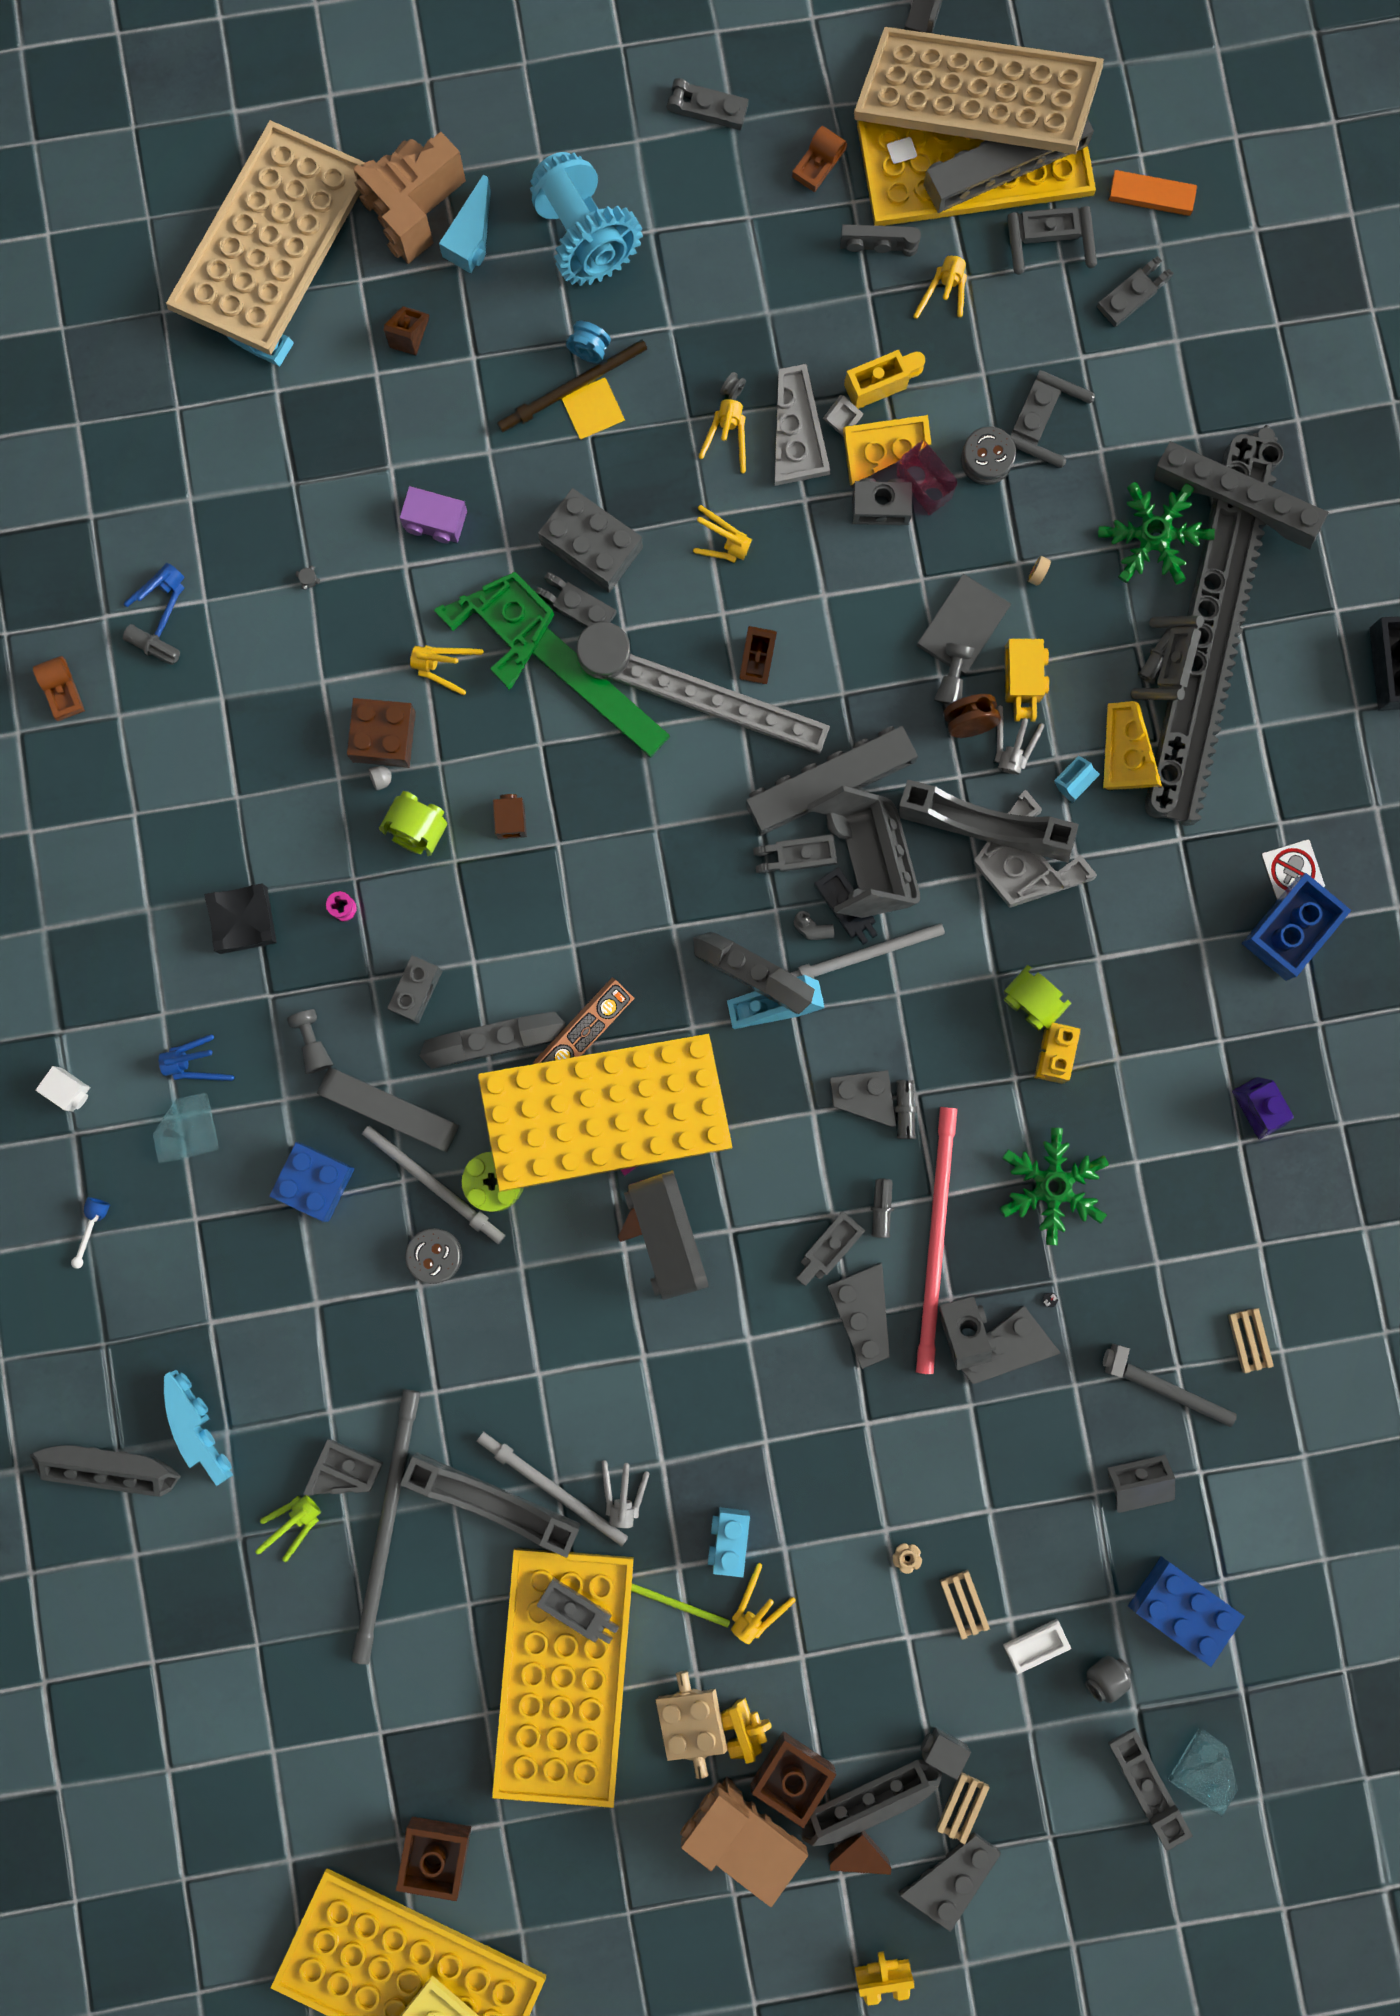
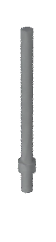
M940 923L812 966L810 964L800 966L797 971L790 974L795 977L806 975L814 979L816 976L944 935L945 931Z
M369 1125L363 1131V1136L470 1221L469 1225L477 1232L481 1230L497 1244H500L506 1235L488 1222L489 1218L481 1211L477 1213Z
M484 1431L476 1442L492 1452L497 1461L503 1465L507 1463L621 1547L628 1539L627 1535L616 1527L610 1526L608 1521L512 1453L514 1449L507 1444L501 1445Z

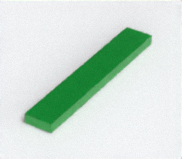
M548 628L545 630L532 654L651 758L670 738V735L608 680L594 678L587 674L578 661L577 653Z

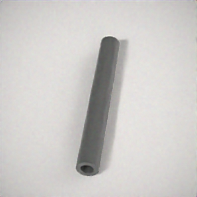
M1129 1363L1126 1364L1123 1374L1124 1378L1226 1426L1232 1427L1235 1423L1236 1413Z

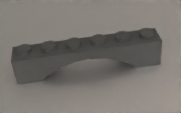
M1171 441L1156 467L1155 480L1179 491L1187 483L1194 487V493L1207 495L1232 504L1262 520L1283 538L1309 550L1329 513Z
M907 780L899 805L901 819L1069 863L1079 826L1077 823L1054 817L1021 816L990 810L954 797L935 786Z
M418 1452L412 1456L400 1484L426 1497L458 1506L488 1518L517 1532L537 1545L566 1558L581 1525L579 1522Z

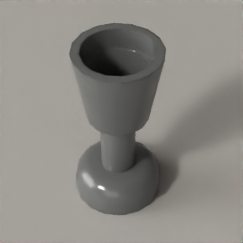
M946 643L945 652L948 656L952 657L948 676H944L934 701L951 704L962 698L963 679L959 678L963 659L972 658L974 648Z
M315 1009L302 1011L287 1018L290 1027L294 1029L300 1028L305 1046L302 1047L305 1074L319 1072L334 1065L322 1042L316 1041L311 1024L317 1020Z

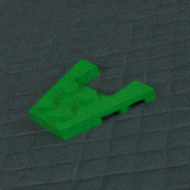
M516 572L482 586V590L469 596H460V600L445 607L441 605L434 609L436 615L452 631L457 629L473 613H477L511 648L504 657L490 668L492 673L508 690L515 684L555 615L553 610Z

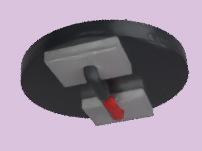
M1046 1293L1043 1297V1303L1047 1307H1054L1058 1302L1057 1296L1054 1293Z

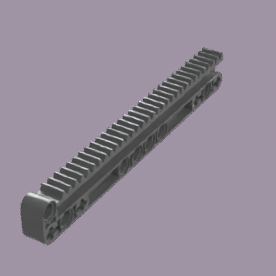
M1240 434L1226 448L1221 464L1272 486L1277 478L1271 475V473L1282 461L1284 450L1278 442ZM1239 452H1240V455H1241L1242 457L1240 458L1239 461H1236L1237 458H1238V456H1239ZM1262 455L1269 456L1272 462L1266 461ZM1213 498L1207 528H1215L1214 540H1204L1187 613V616L1201 615L1198 611L1199 607L1206 609L1209 613V617L1203 616L1204 624L1202 627H1199L1203 644H1198L1193 662L1197 667V671H1191L1188 686L1184 688V699L1168 700L1155 755L1162 787H1148L1145 800V810L1149 816L1182 822L1181 825L1184 826L1194 825L1202 817L1197 813L1204 808L1200 801L1207 795L1203 792L1209 786L1205 779L1211 775V771L1208 768L1214 763L1210 757L1216 753V749L1213 746L1219 741L1215 735L1221 731V727L1218 724L1224 717L1220 713L1226 709V705L1223 702L1229 695L1225 692L1231 687V684L1227 681L1233 676V672L1230 670L1235 666L1236 662L1232 659L1238 654L1235 648L1240 644L1241 640L1237 637L1243 632L1240 626L1246 619L1243 617L1244 613L1248 610L1245 604L1250 600V596L1247 594L1253 588L1250 582L1255 578V575L1252 572L1258 565L1255 563L1260 556L1257 550L1262 546V542L1259 540L1265 534L1262 529L1266 525V523L1252 514L1216 498ZM1204 581L1212 582L1215 590L1208 589ZM1171 743L1174 744V749L1178 750L1174 755H1172L1173 748L1169 746ZM1161 771H1169L1173 776V780H1164ZM1161 796L1162 804L1166 805L1163 808L1160 807V802L1156 801Z

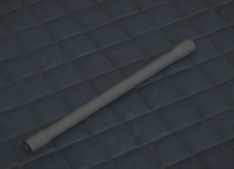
M403 1389L398 1413L399 1421L359 1630L356 1634L351 1659L352 1662L357 1664H369L374 1641V1627L401 1491L400 1484L404 1475L413 1422L416 1418L421 1393L415 1390Z

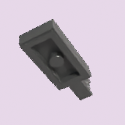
M842 1211L805 1253V1257L800 1261L805 1267L796 1279L803 1286H806L814 1276L821 1280L824 1275L829 1274L865 1230Z

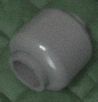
M1110 1656L1102 1657L1087 1670L1086 1687L1097 1701L1113 1703L1131 1688L1129 1677L1131 1670L1120 1658L1116 1660Z

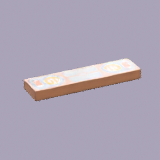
M612 977L535 1059L533 1064L581 1056L635 998Z

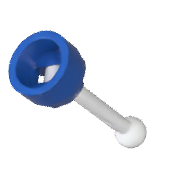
M87 1197L83 1212L89 1221L77 1255L71 1260L73 1268L78 1269L82 1267V1257L94 1222L100 1221L106 1216L110 1207L108 1202Z

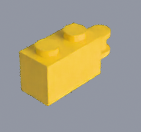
M896 350L848 370L844 386L852 404L859 409L907 389L909 379L922 373L925 356L921 352H913L902 357L900 351Z
M1009 639L1005 645V702L1014 703L1015 722H1019L1020 719L1024 718L1030 719V722H1035L1037 703H1040L1045 694H1048L1049 677L1044 676V666L1048 665L1049 651L1048 648H1044V639ZM1021 703H1029V707H1021Z

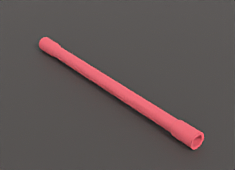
M940 1107L938 1122L939 1139L921 1336L916 1363V1373L934 1374L935 1335L953 1138L955 1136L957 1109Z

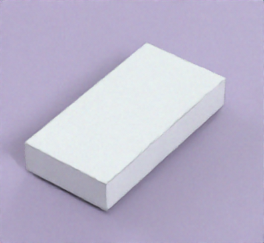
M1057 1619L1003 1644L1017 1675L1071 1649Z

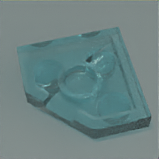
M207 1093L187 1096L174 1101L153 1133L159 1163L219 1150Z
M1199 1727L1168 1780L1211 1810L1223 1816L1238 1791L1229 1749L1223 1742Z

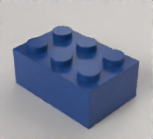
M1305 873L1295 878L1241 944L1287 981L1299 975L1352 910L1310 875Z
M1162 1556L1128 1605L1136 1614L1210 1667H1212L1245 1617Z

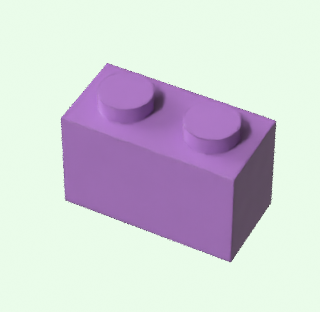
M409 486L401 511L400 521L403 528L410 534L421 536L423 533L433 536V539L441 543H449V541L458 543L466 518L467 508L462 500Z

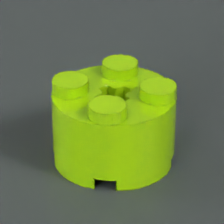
M402 791L401 795L396 796L379 830L384 835H386L387 831L393 834L392 841L401 847L420 855L423 850H426L427 856H431L447 827V821L442 817L444 811L434 804L426 806L418 802V798L415 795Z
M1026 965L1004 990V993L1007 995L1004 1001L1015 1011L1019 1008L1029 1015L1025 1020L1038 1031L1042 1027L1048 1030L1052 1023H1055L1072 1003L1069 1000L1063 1003L1059 999L1063 993L1039 972L1035 976L1030 974L1029 971L1032 967Z
M492 1152L477 1155L468 1162L462 1175V1189L465 1197L470 1204L483 1211L497 1212L508 1209L519 1199L523 1188L499 1192L497 1184L495 1185V1190H492L491 1186L486 1185V1180L491 1179V1174H494L496 1178Z

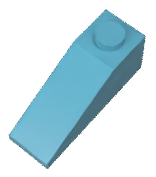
M485 175L481 177L439 243L442 257L469 273H472L475 266L481 265L486 255L491 190L489 179Z
M806 975L797 977L815 989L812 1003L800 1014L788 1010L756 991L727 1000L732 1028L738 1029L799 1017L824 1009L819 981Z

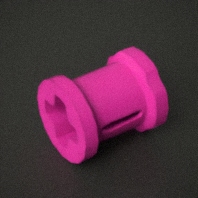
M334 892L330 894L326 901L328 912L340 921H349L357 911L355 901L345 892ZM340 901L347 904L344 906V912L342 913L336 909L339 907Z

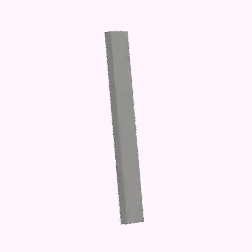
M630 654V660L625 670L618 676L610 678L817 754L821 753L830 728L829 725L632 654Z

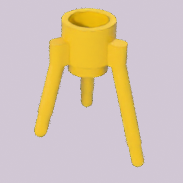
M953 255L947 256L944 259L943 266L937 267L935 277L913 315L915 319L923 311L940 279L946 285L943 294L944 300L949 298L951 288L958 284L957 316L959 318L963 316L964 288L967 275L964 274L966 262L962 258Z
M732 399L722 400L719 411H715L713 423L698 457L699 459L704 458L719 423L723 428L721 440L723 441L727 439L729 430H733L738 426L740 472L744 474L746 472L744 434L746 417L742 415L743 405L740 402Z
M699 505L698 510L721 527L702 517H698L697 521L727 538L724 549L728 550V553L694 548L693 552L704 556L726 559L735 563L737 558L744 560L752 539L704 506Z
M414 646L410 658V667L418 670V676L429 678L452 691L465 695L466 691L431 673L430 670H435L438 662L458 663L457 658L438 654L482 655L484 651L473 648Z
M761 1563L756 1565L738 1610L732 1617L735 1624L732 1626L731 1631L746 1644H750L755 1637L759 1638L767 1627L795 1603V1598L791 1597L763 1623L761 1619L773 1605L774 1601L772 1599H769L756 1615L750 1611H747L745 1615L743 1614L762 1569Z

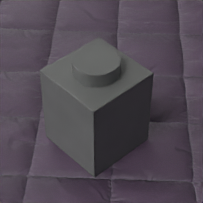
M937 1727L934 1728L932 1734H926L920 1748L923 1751L921 1755L925 1763L958 1780L971 1754L966 1743Z

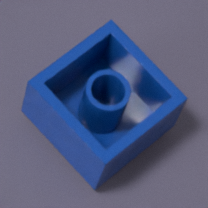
M295 1142L270 1193V1197L322 1222H329L355 1168L303 1143Z

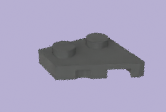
M888 1070L830 1078L834 1108L885 1124L889 1127L896 1126Z
M328 1439L303 1494L311 1496L328 1493L370 1492L383 1462Z

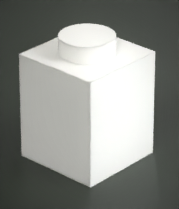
M52 1066L36 1091L63 1110L74 1112L75 1109L81 1108L88 1098L86 1093L90 1087L63 1068Z

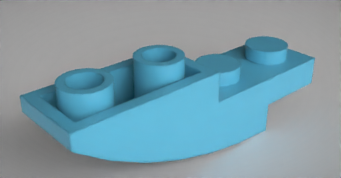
M177 1370L169 1372L164 1376V1399L169 1426L177 1447L189 1468L201 1463L215 1485L218 1486L233 1476L230 1471L232 1466L224 1454L219 1455L213 1446L215 1440L207 1429L202 1430L200 1425L210 1419L206 1414L208 1408L201 1398H195L190 1390L192 1385L184 1373L181 1372L179 1374Z

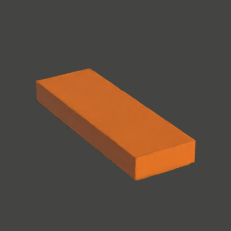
M1115 170L1108 201L1191 216L1197 185Z

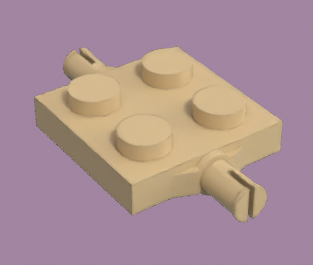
M680 1671L676 1673L679 1691L672 1695L659 1696L656 1699L667 1761L679 1759L693 1760L696 1778H705L709 1775L705 1758L712 1755L725 1754L728 1750L716 1689L703 1691L691 1689L688 1671Z

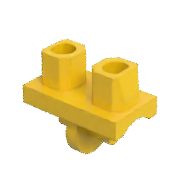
M746 1698L737 1700L732 1707L722 1711L720 1714L724 1731L735 1729L737 1738L730 1739L727 1743L730 1759L744 1758L745 1763L748 1764L755 1762V1757L762 1753L761 1744L767 1742L764 1732L771 1728V1723L769 1719L760 1720L758 1711L750 1713Z
M884 1951L877 1952L878 1962L868 1963L867 1966L855 1967L859 1996L864 1998L867 2006L879 2004L882 2001L881 1994L892 1992L893 1998L898 2001L910 1998V1989L914 1988V1980L909 1959L885 1961Z

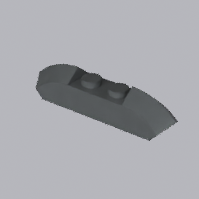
M713 932L693 937L694 955L698 959L788 1010L800 1014L812 1003L815 989L775 964Z
M547 1012L453 1032L425 1040L419 1056L431 1069L544 1045L551 1043L563 1031L565 1022L556 1012Z
M63 1445L46 1448L30 1454L37 1474L41 1480L161 1497L169 1493L181 1477L171 1466L159 1459L141 1454H129L123 1451L113 1452L100 1450L95 1447L85 1448L77 1445Z
M916 1760L816 1807L807 1824L802 1828V1840L812 1846L836 1843L907 1811L924 1801L939 1787L943 1773L925 1763L924 1760Z

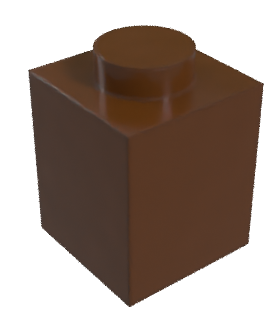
M516 794L500 795V799H494V821L497 838L527 837L523 798H517Z

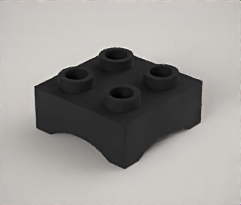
M263 883L235 890L204 894L211 922L212 942L215 952L223 954L277 943L268 889Z

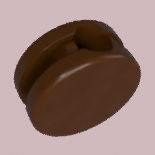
M976 694L961 698L948 705L944 710L945 721L949 723L947 726L949 734L955 738H966L985 733L996 727L1001 721V716L996 709L995 697L990 694Z

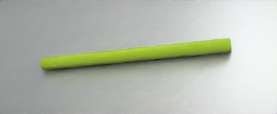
M632 1583V1592L727 1628L730 1624L728 1619Z

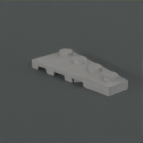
M802 364L779 369L774 486L830 475V466L807 365Z

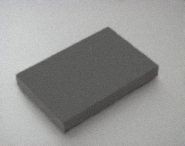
M963 574L919 640L917 647L949 667L952 657L948 656L945 652L946 643L974 648L972 658L963 659L960 674L965 676L1011 606V603Z

